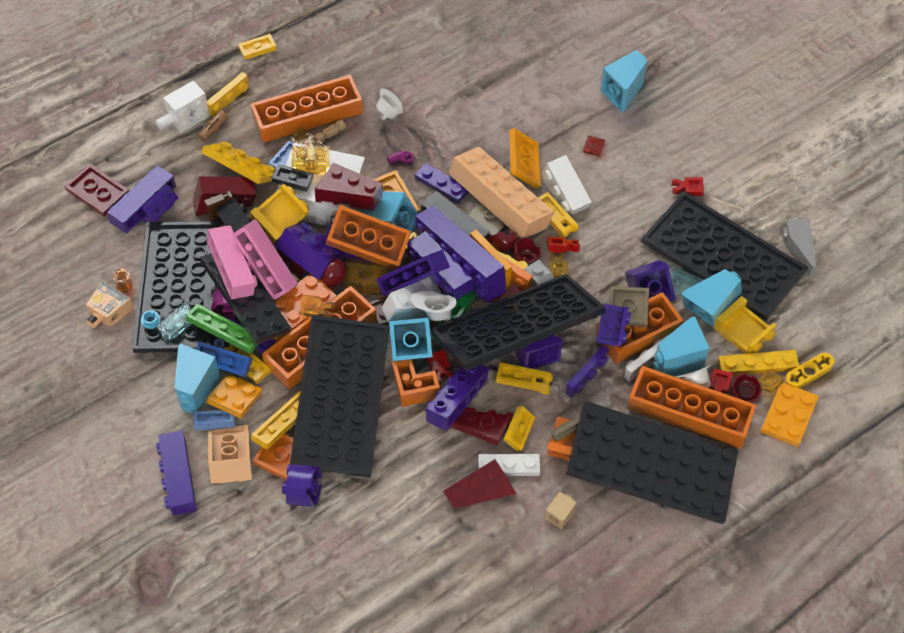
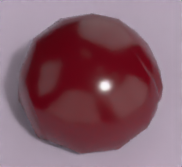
M512 230L509 231V235L499 232L489 237L488 242L497 251L504 253L514 248L518 235Z
M521 238L515 242L513 257L516 261H525L529 266L541 259L540 246L536 247L533 239Z
M335 258V261L327 266L321 281L328 286L341 284L347 275L346 264L342 260Z
M742 373L734 379L731 392L735 398L754 403L762 393V386L756 376Z

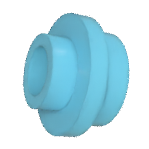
M153 310L146 311L141 318L142 325L147 329H154L161 322L160 315Z

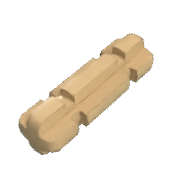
M340 119L335 122L336 124L333 123L323 129L322 133L318 132L314 135L315 141L320 144L325 141V138L329 139L337 134L338 130L342 131L346 128L345 122Z

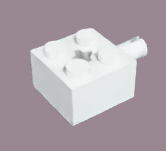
M192 81L165 96L164 102L167 114L155 120V123L160 130L173 124L182 133L197 123L204 121L210 116L205 93Z

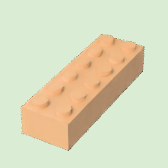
M474 148L453 158L449 174L513 232H516L520 238H528L548 228L554 211L482 148Z

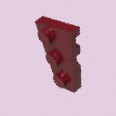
M466 407L451 425V428L498 446L512 421L514 413L498 414L494 410L480 412L475 408Z
M496 459L443 491L453 509L517 494Z

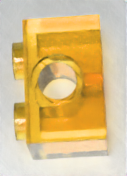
M292 145V168L313 174L325 175L330 167V146Z
M348 263L345 288L347 289L349 286H352L360 294L383 296L376 279L386 275V267Z

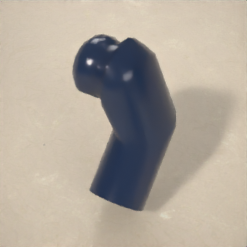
M215 337L212 341L213 345L218 348L229 346L228 342L218 337Z

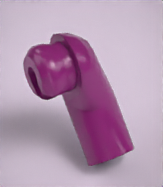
M401 150L387 156V160L390 165L398 161L409 164L413 162L414 155L411 152Z

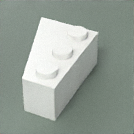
M562 156L546 164L540 178L561 207L570 216L587 209L592 201L567 156Z
M429 277L390 293L382 306L387 322L428 318L424 310L418 309L411 304L410 299L418 291H432L441 294L437 284H434Z

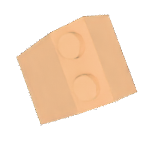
M248 425L208 430V465L211 484L252 480Z

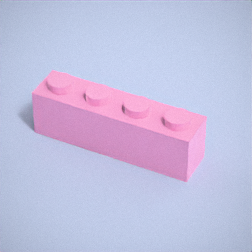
M256 219L231 235L273 300L286 294L298 284Z
M231 225L208 229L207 244L230 298L237 299L254 295L257 280L255 275L251 274L250 263L245 260L243 252L231 236L234 233Z

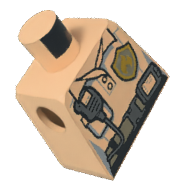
M102 281L87 303V309L91 316L86 322L92 328H96L100 322L109 327L113 326L134 309L131 298Z

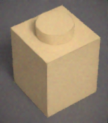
M559 491L547 507L545 519L563 529L575 513L577 502L572 496L564 495Z

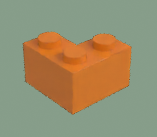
M412 359L392 362L393 377L401 407L429 402L435 399L440 389L435 371L416 375Z

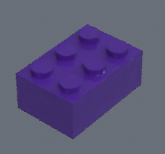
M305 222L285 228L275 245L276 248L318 280L321 277L323 278L327 266L335 261V258L343 261L346 256L341 250L325 245L327 238L315 232L312 226Z

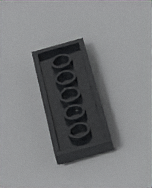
M212 253L200 257V263L256 345L290 332L291 326L257 277L254 295L231 299Z

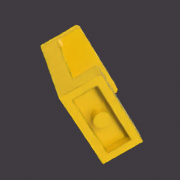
M285 184L281 185L277 192L258 208L255 207L249 214V218L252 221L255 219L258 221L273 244L278 242L285 228L300 223L309 213L308 205L303 200H299L295 196V191Z
M741 296L716 318L714 329L744 354L758 353L763 347V343L766 341L770 342L774 338L777 325L773 322L769 326L746 307L748 300Z

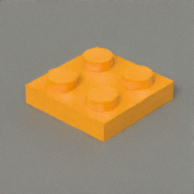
M228 373L207 397V403L242 419L261 396L262 388Z

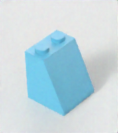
M637 50L603 68L601 92L621 113L627 109L644 84L647 59Z
M383 191V198L374 210L360 208L358 212L411 231V234L416 225L415 216L419 214L405 192Z
M724 269L684 290L681 293L683 306L714 327L716 318L741 295V279L737 273Z
M695 316L689 318L658 344L657 351L654 354L655 360L652 363L653 370L677 376L705 367L710 348Z
M429 318L389 321L393 361L432 357Z
M180 344L178 346L175 378L177 398L183 411L187 413L201 411L207 401V397L211 394L221 377L217 361L212 355Z

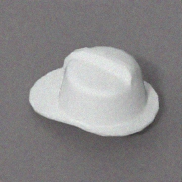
M380 89V98L376 108L380 112L381 119H394L400 113H403L402 103L398 97L387 89Z
M418 291L410 299L414 307L424 310L427 317L433 321L450 320L451 311L457 303L456 299L452 296L432 291Z
M711 365L674 377L708 388L711 383L707 368Z

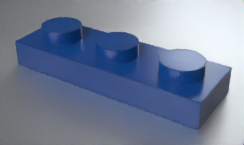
M200 341L196 350L214 356L219 369L247 377L252 358Z

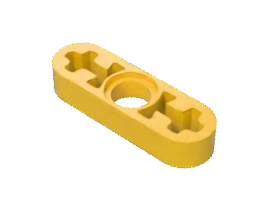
M820 353L788 372L784 382L793 387H804L832 369L834 365L833 356L829 353ZM821 361H823V362H826V361H827V362H828V365H827L826 363L820 365V363H821ZM811 368L815 374L808 375L804 372V369ZM799 375H800V378L798 379L797 383H796L795 381H793V382L790 381L791 378H792L793 380H795V379H797V378L799 377Z

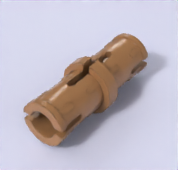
M219 110L211 120L206 122V126L198 133V138L202 142H207L209 137L214 132L216 133L219 130V126L228 118L227 114Z

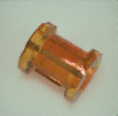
M118 269L114 272L113 280L116 283L117 290L121 293L131 291L133 283L130 280L129 272L126 269Z

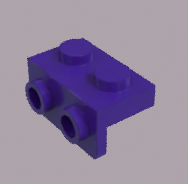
M165 185L142 207L145 213L140 218L144 222L158 221L161 215L169 210L179 197L169 185Z
M604 303L606 313L600 317L596 343L620 347L622 343L626 342L627 338L625 326L629 324L631 313L628 312L629 307H619Z

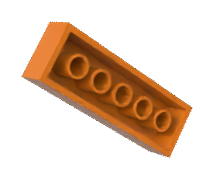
M351 75L250 104L252 117L263 143L336 122L340 119L343 120L363 114L362 98Z
M349 286L313 314L361 322H377L376 308L352 286ZM312 316L262 353L263 361L271 369V373L289 390L300 383L303 378Z
M641 366L628 400L627 409L742 449L757 405Z

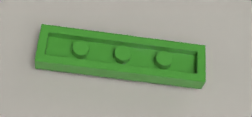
M196 304L186 315V321L249 354L259 345L254 343L244 327L199 304Z

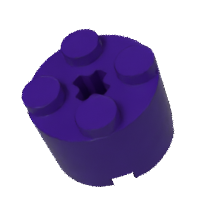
M288 465L287 482H283L282 494H286L287 504L303 507H314V505L318 504L322 485L318 483V478H322L319 466Z

